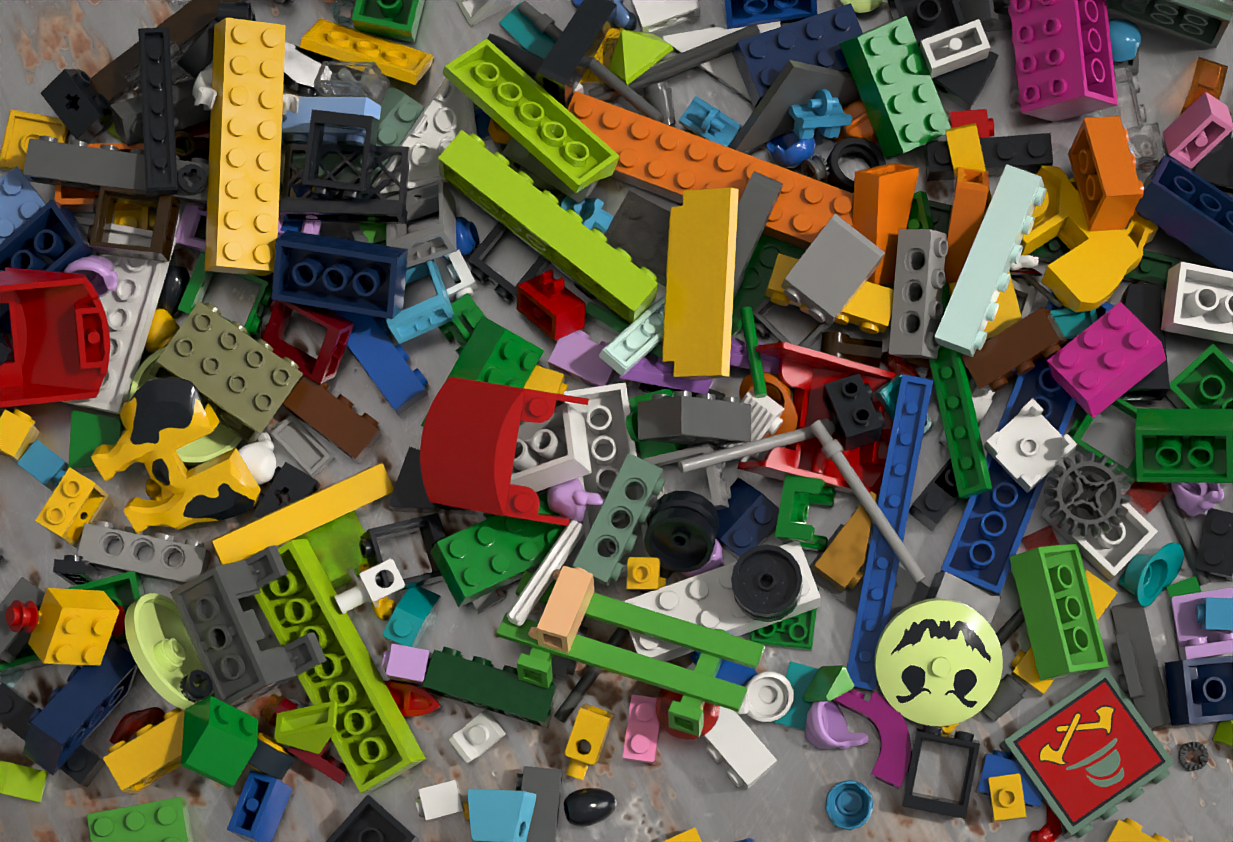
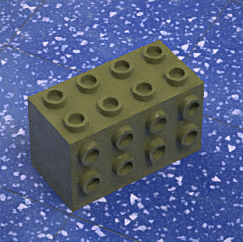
M199 301L156 360L149 374L154 378L178 377L191 381L198 389L204 406L210 403L220 420L219 423L248 443H254L303 373L298 370L299 366L287 357L282 359L273 353V348L267 342L261 339L256 341L247 335L246 328L236 321H231L230 323L221 317V312L218 308L210 303H205L204 305Z

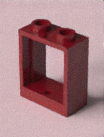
M273 300L270 306V312L272 313L269 322L264 326L260 338L273 348V353L282 359L287 357L299 366L298 370L315 382L322 384L334 378L354 323L327 308ZM293 310L328 328L317 359L283 341Z

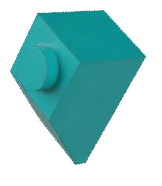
M421 586L408 589L397 604L382 636L391 643L416 648L441 596Z

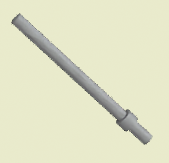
M828 419L820 420L832 436L836 432L832 421ZM810 426L684 459L678 461V467L681 473L817 437Z
M820 420L813 423L810 428L823 446L821 450L828 460L831 459L914 583L917 584L922 581L926 576L843 455L842 451L844 449L838 440H833Z

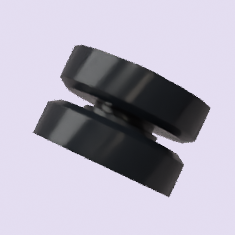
M673 491L664 494L654 504L644 537L645 550L650 557L660 559V566L674 572H691L702 568L709 562L714 549L715 539L720 526L718 511L713 503L704 496L691 491Z
M767 544L756 546L743 553L733 567L731 583L734 599L744 614L754 620L772 622L781 620L794 611L801 599L803 584L800 566L791 553L778 546ZM769 578L773 580V584L765 587L761 584V580Z

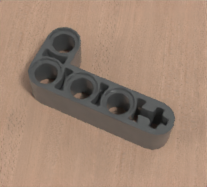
M756 171L750 177L738 203L733 299L739 291L745 276V269L783 187V183Z

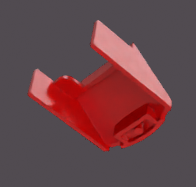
M5 267V271H0V304L9 303L14 361H5L0 366V408L96 398L108 370L110 334L101 299L85 274Z
M787 342L756 345L755 352L780 359L778 367L780 380L785 385L795 388L792 403L798 417L796 430L811 426L818 420L828 419L831 421L822 399L824 384L860 373L864 384L868 383L873 393V406L875 410L879 409L881 411L885 427L882 428L880 441L851 449L846 459L868 492L872 491L877 496L880 492L879 487L882 484L893 421L874 392L896 376V374ZM836 432L831 436L833 439L839 438ZM817 438L786 445V448L778 447L771 449L767 452L764 460L738 462L737 469L779 479L782 483H784L785 475L820 478L825 481L824 487L833 488L836 491L854 493L832 460L829 461L825 475L810 472L816 451L822 446Z
M450 377L443 384L430 406L421 437V474L430 502L500 516L569 526V517L538 513L539 497L532 488L510 484L520 421L543 423L549 420L554 413L556 400L588 405L589 399Z

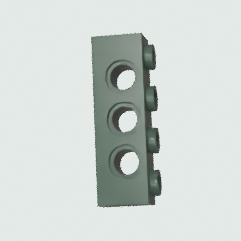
M627 454L572 566L573 568L579 567L588 573H592L594 581L607 587L611 580L615 582L618 580L624 567L620 561L625 552L631 553L638 539V536L634 535L639 523L642 525L646 523L652 510L648 504L653 495L659 496L666 482L662 478V468L635 455ZM629 487H641L644 491L643 496L639 500H630L626 496V491ZM617 514H625L630 518V523L627 527L618 529L612 524L613 518ZM604 542H611L616 547L615 553L610 557H603L598 553L599 546Z

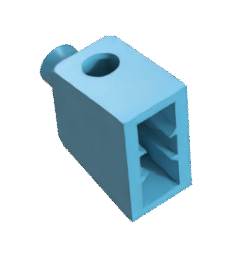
M468 789L472 841L526 842L536 794L513 790Z

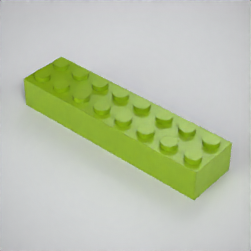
M461 130L438 157L440 176L630 325L637 320L656 299L658 283L655 281L657 279L656 276L649 269L643 266L639 269L630 262L632 260L631 256L623 249L617 247L615 250L607 244V238L595 228L590 230L582 224L583 219L571 209L565 211L557 204L559 202L557 198L549 191L544 190L541 192L533 186L534 181L523 171L515 172L508 166L510 163L503 155L498 152L492 154L484 147V141L476 134L470 133L468 135Z
M307 539L290 540L278 548L288 574L260 589L261 593L254 596L280 645H287L308 633H315L327 661L303 673L298 678L313 705L330 701L337 702L336 729L330 738L360 794L376 790L426 758L347 612L342 613L334 597L337 593Z

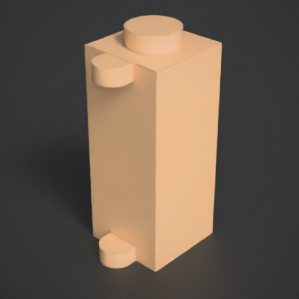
M563 566L561 570L556 569L554 571L555 586L538 626L531 627L528 635L538 640V645L569 654L594 593V578L592 573H588L582 568Z

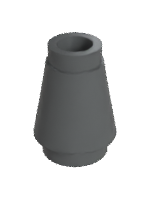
M667 81L644 87L645 95L643 99L663 114L659 122L669 126L676 124L672 88L668 87Z
M1006 674L1003 679H1000L995 694L982 711L996 722L999 717H1002L1024 699L1022 695L1026 689L1009 674Z

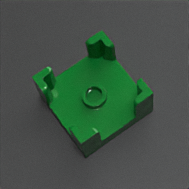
M785 475L775 537L784 544L796 541L800 542L802 549L825 552L828 538L826 536L814 535L815 528L812 525H806L810 503L833 506L836 490L824 487L825 481L820 478Z

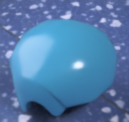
M1110 19L1109 29L1113 61L1122 62L1133 59L1136 56L1137 48L1141 47L1142 34L1138 26L1127 19Z
M846 780L836 783L828 792L825 810L834 826L845 830H852L862 827L871 818L874 802L866 786L857 781Z

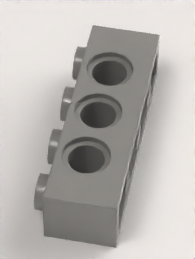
M899 229L889 343L890 355L902 358L937 359L940 344H937L934 336L939 327L940 318L943 315L942 293L946 282L944 268L945 256L948 253L947 234L932 229ZM925 258V264L921 267L922 261ZM922 290V296L919 299V293ZM920 320V326L917 330L916 326L918 321Z
M95 520L94 525L84 524L77 556L84 557L83 560L89 561V564L95 565V567L123 573L134 570L142 577L181 585L207 572L211 552L207 548H203V542L186 539L185 544L174 542L173 536L163 533H155V537L143 535L144 531L137 534L133 527L125 526L124 531L112 529V523ZM119 539L121 541L119 552L108 554V544L112 540ZM143 546H151V556L144 561L138 560L137 553L139 549ZM174 552H181V563L176 567H170L168 565V557Z

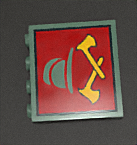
M1108 669L1000 743L1006 753L1011 752L1066 829L1067 833L1064 834L1066 839L1074 834L1079 839L1093 829L1090 824L1099 816H1101L1103 821L1119 811L1116 804L1125 798L1129 803L1145 793L1142 786L1151 780L1156 785L1170 775L1168 768L1175 764Z

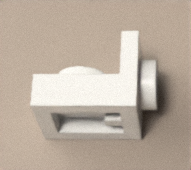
M457 250L448 255L452 264L448 265L447 268L454 282L459 280L461 282L446 290L450 301L458 300L466 293L472 296L474 294L473 290L478 288L460 250Z
M486 709L479 713L463 729L451 735L449 741L453 745L456 754L469 763L482 756L506 733Z

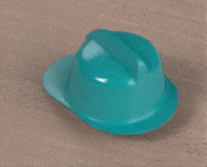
M1172 542L1163 546L1155 554L1135 555L1119 578V584L1137 596L1139 605L1143 607L1151 605L1157 596L1165 590V587L1169 586L1177 577L1184 560V551L1181 545Z

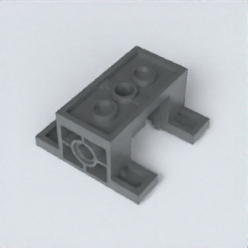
M276 545L269 546L245 560L216 566L170 592L201 665L212 680L215 697L235 708L251 702L327 661L314 632L308 633L287 645H280L263 651L259 649L257 642L266 638L254 610L251 609L243 612L238 599L261 593L260 589L288 574Z

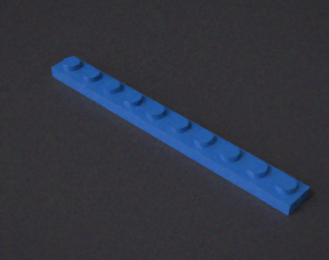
M902 374L878 500V507L902 542L904 540L933 380ZM875 523L847 665V671L854 687L875 691L877 684L874 667L875 649L883 629L888 624L899 566V559Z

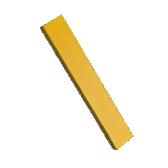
M380 462L211 540V544L221 565L245 560L269 546H278L392 493L394 488L383 463Z

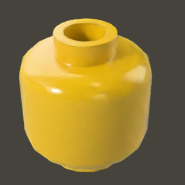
M159 308L155 310L145 348L150 353H155L161 348L166 347L180 328L165 309Z

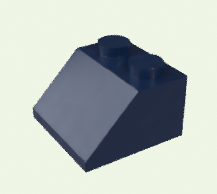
M739 477L730 486L731 498L728 499L729 508L717 510L720 526L716 536L721 546L736 560L752 547L761 546L776 530L779 508L771 500Z
M1233 656L1165 662L1172 726L1233 720Z

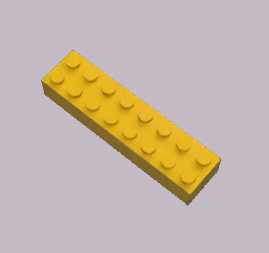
M224 18L214 25L212 89L217 92V96L211 109L205 271L266 276L274 273L276 239L278 238L286 25L234 18Z

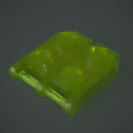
M354 510L323 524L322 527L310 531L305 536L303 534L297 536L298 540H308L334 590L352 581L347 572L353 568L356 576L360 577L359 566L367 562V558H363L359 548L360 536L365 533V530Z

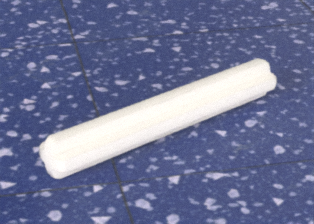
M571 520L569 521V526L564 528L508 611L507 617L509 622L517 626L523 625L554 579V571L562 567L584 534L585 529L580 522Z

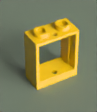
M69 467L35 521L52 534L76 548L81 540L84 524L92 523L109 494L95 482ZM86 512L87 518L81 519V514Z

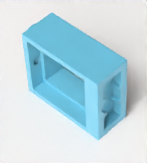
M434 259L406 268L405 285L430 274L437 296L401 311L393 319L386 318L388 327L399 344L451 322L452 317L455 315L438 265Z

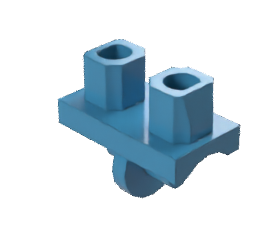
M827 89L818 90L814 99L808 100V104L790 105L788 112L795 120L793 132L801 140L811 139L817 127H820L819 131L825 137H838L841 127L851 125L853 118L850 114L844 113L838 98H832Z
M697 96L694 97L687 110L679 119L681 125L698 136L729 147L742 128L741 124Z
M566 195L559 205L565 211L571 209L583 219L582 224L588 229L592 230L595 228L602 233L607 231L614 217L601 209L605 202L598 198H586L580 204Z

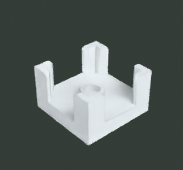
M1033 398L1004 428L994 433L983 447L1027 493L1049 474L1056 465L1063 461L1077 445L1068 434L1065 433L1062 436L1043 417V408Z

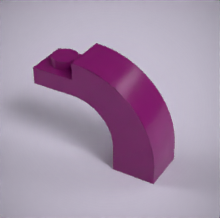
M851 689L835 698L834 702L837 705L866 718L877 730L880 738V752L870 777L899 789L906 776L911 758L910 734L900 712H897L887 699L876 691L873 692L869 702L863 700L865 695L855 689Z

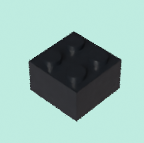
M887 0L893 20L907 16L919 47L923 39L966 24L958 0Z
M367 795L326 842H416L419 838L373 797Z

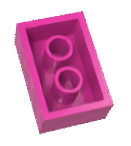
M1119 302L1049 358L1047 362L1055 381L1094 418L1166 360L1162 342L1128 308Z

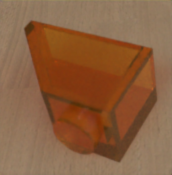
M1198 57L1180 115L1204 92L1209 93L1218 100L1220 99L1228 66Z

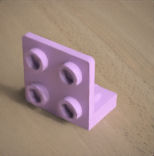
M1233 588L1171 598L1181 660L1233 653V631L1200 630V623H1196L1195 620L1196 604H1201V598H1233Z

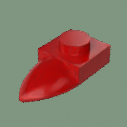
M389 679L384 680L403 716L426 715L440 707L439 702L429 692L417 687V684Z

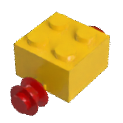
M47 588L39 611L33 601H27L23 605L20 600H14L6 610L5 621L12 632H19L23 628L26 633H31L28 644L44 664L100 666L111 634L114 637H119L125 630L126 612L122 606L115 605L104 591Z

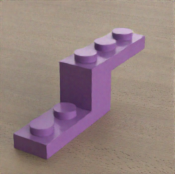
M731 337L730 365L750 369L746 343L738 338ZM760 353L763 371L777 374L779 358ZM643 357L623 376L617 372L621 379L700 394H708L713 380L698 381L674 377V363L662 362L663 358L656 360Z

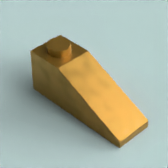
M871 491L870 495L875 501L876 494ZM862 504L813 567L814 572L842 593L847 586L853 589L864 575L860 572V569L865 560L872 519Z

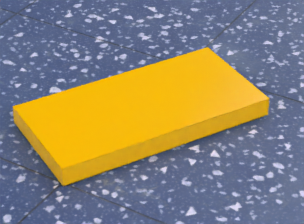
M322 18L304 34L300 42V48L416 85L432 66L434 58L432 54Z

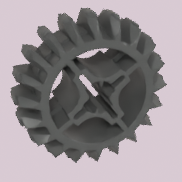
M1093 452L1088 454L1086 462H1084L1081 453L1075 455L1076 464L1069 457L1064 458L1065 468L1056 465L1053 469L1059 477L1049 475L1047 481L1055 487H1046L1044 489V494L1054 497L1046 500L1045 506L1056 507V509L1050 512L1049 517L1052 519L1060 515L1062 519L1058 522L1057 527L1062 528L1067 522L1071 525L1068 529L1069 535H1073L1076 528H1080L1081 538H1086L1088 529H1091L1094 538L1099 537V527L1106 534L1110 533L1112 529L1109 522L1116 526H1119L1122 522L1116 514L1125 516L1128 513V509L1120 504H1127L1131 501L1130 496L1121 494L1130 489V484H1119V481L1123 480L1126 474L1124 472H1120L1117 475L1113 473L1118 466L1116 462H1113L1109 468L1104 466L1107 461V457L1104 455L1098 463L1094 462L1095 454ZM1080 472H1093L1105 480L1090 482ZM1070 476L1073 480L1072 485L1075 489V495L1064 502L1062 486L1064 481ZM1084 488L1087 489V492L1089 489L1092 492L1097 490L1091 499L1092 502H1088V498L1086 501L1083 499L1077 501ZM1111 488L1113 496L1112 506L1105 515L1101 509L1103 506L1100 502V495ZM1083 508L1091 516L1094 515L1095 519L1086 520L1073 515L1070 510Z

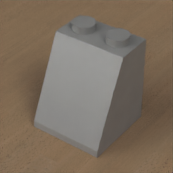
M834 214L785 277L781 287L785 289L784 294L795 303L801 302L809 308V314L821 323L825 321L831 325L875 272L885 252L837 214Z

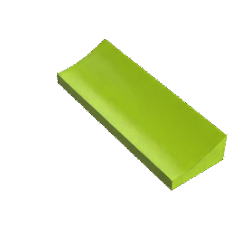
M487 38L444 66L442 74L575 193L602 178L613 175L620 156Z

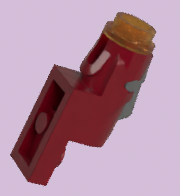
M274 693L265 703L260 715L266 718L265 722L276 727L277 713L308 707L309 705L292 698L287 699L284 695L279 697ZM331 738L320 754L289 746L287 750L343 787L350 777L349 774L344 772L345 764L330 756L328 761L324 759L334 744Z

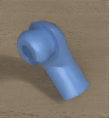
M613 0L617 4V16L613 23L619 28L631 29L634 27L636 15L629 12L622 4L623 0Z

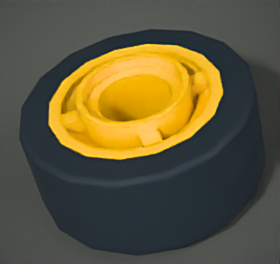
M258 732L257 748L247 764L263 774L282 780L295 757L282 744L277 743L275 739Z

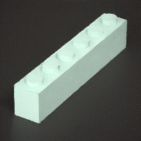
M1006 164L934 336L937 344L971 357L974 356L976 349H982L987 337V332H984L988 320H994L999 308V303H996L1000 291L1005 292L1009 285L1011 275L1008 272L1011 264H1017L1023 249V246L1020 245L1024 234L1029 235L1035 220V217H1032L1036 205L1041 206L1044 201L1047 189L1043 188L1044 183L1041 176Z

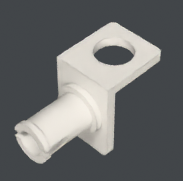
M388 559L360 573L361 581H359V585L334 597L343 614L367 601L373 603L374 607L377 608L379 607L378 600L404 588L405 583L393 559ZM387 570L393 574L394 582L390 587L381 588L376 584V575L380 571Z

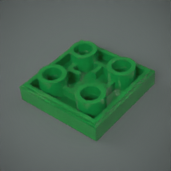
M817 608L751 631L749 640L765 646L812 651Z

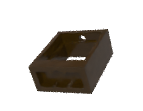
M101 186L99 195H96L94 198L93 211L95 218L93 225H90L88 229V243L98 254L170 262L181 203L174 195L146 196V190ZM115 203L157 208L150 247L108 243Z

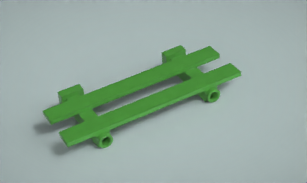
M524 572L516 589L517 596L521 594L533 576L532 573ZM552 580L538 602L547 604L555 586V580ZM593 593L585 612V617L701 652L694 671L577 634L569 654L538 645V640L528 635L530 628L537 627L539 622L526 619L523 625L517 626L509 622L507 612L496 633L497 637L532 647L529 655L521 653L517 661L518 680L548 689L553 680L551 663L554 656L558 655L682 694L683 697L681 702L672 701L668 710L669 727L698 737L704 727L702 709L705 702L739 712L747 693V687L716 678L723 659L757 669L765 649L763 644L730 635L722 629L707 628L597 593Z

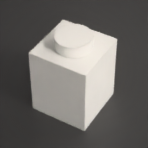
M456 780L418 789L420 797L415 798L419 817L425 815L427 822L464 813L463 801Z

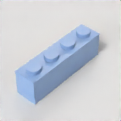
M298 97V114L287 110L286 115H282L281 145H284V141H292L295 144L308 143L312 109L373 116L379 120L381 106L367 97ZM325 127L322 144L337 145L338 141L362 146L364 145L366 131Z

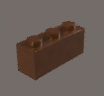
M1041 307L986 341L981 350L976 349L973 357L964 355L962 359L979 389L996 392L1009 384L1007 379L1015 374L1022 376L1035 368L1034 363L1043 357L1045 359L1051 358L1068 341L1050 310Z
M303 376L284 400L283 406L359 464L382 435L379 429L376 428L379 423L365 412L360 416L352 410L355 405L342 394L336 398L328 392L330 386L326 382L319 384Z

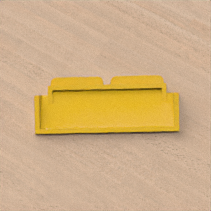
M718 188L683 191V206L671 207L668 230L667 286L664 305L662 362L674 363V377L698 381L729 377L739 189Z

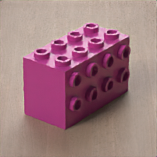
M1009 0L1008 12L1012 21L1013 34L1011 40L1015 49V74L1018 78V103L1021 113L1057 122L1118 105L1106 0Z

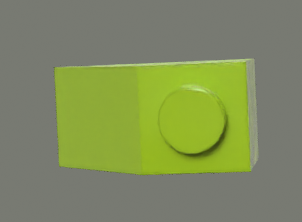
M0 761V794L41 803L48 772Z

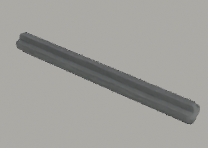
M753 24L657 62L628 86L635 91L731 53L739 40L760 34V30L756 24ZM606 83L588 91L589 96L604 102L620 97Z

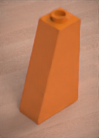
M891 163L855 171L853 228L885 252L877 269L867 280L868 282L882 286L895 281L899 229L907 228L919 174L918 167Z
M962 167L957 169L947 230L948 253L945 256L944 268L947 285L958 281L982 224L989 188V171Z

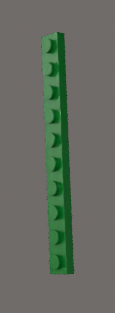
M918 191L914 193L906 229L935 230L926 192ZM925 258L922 261L921 267L925 264ZM945 282L942 293L943 315L950 300L947 282ZM922 290L919 293V299L922 296ZM940 345L937 359H929L958 494L960 498L966 499L993 489L965 363L962 359L963 354Z

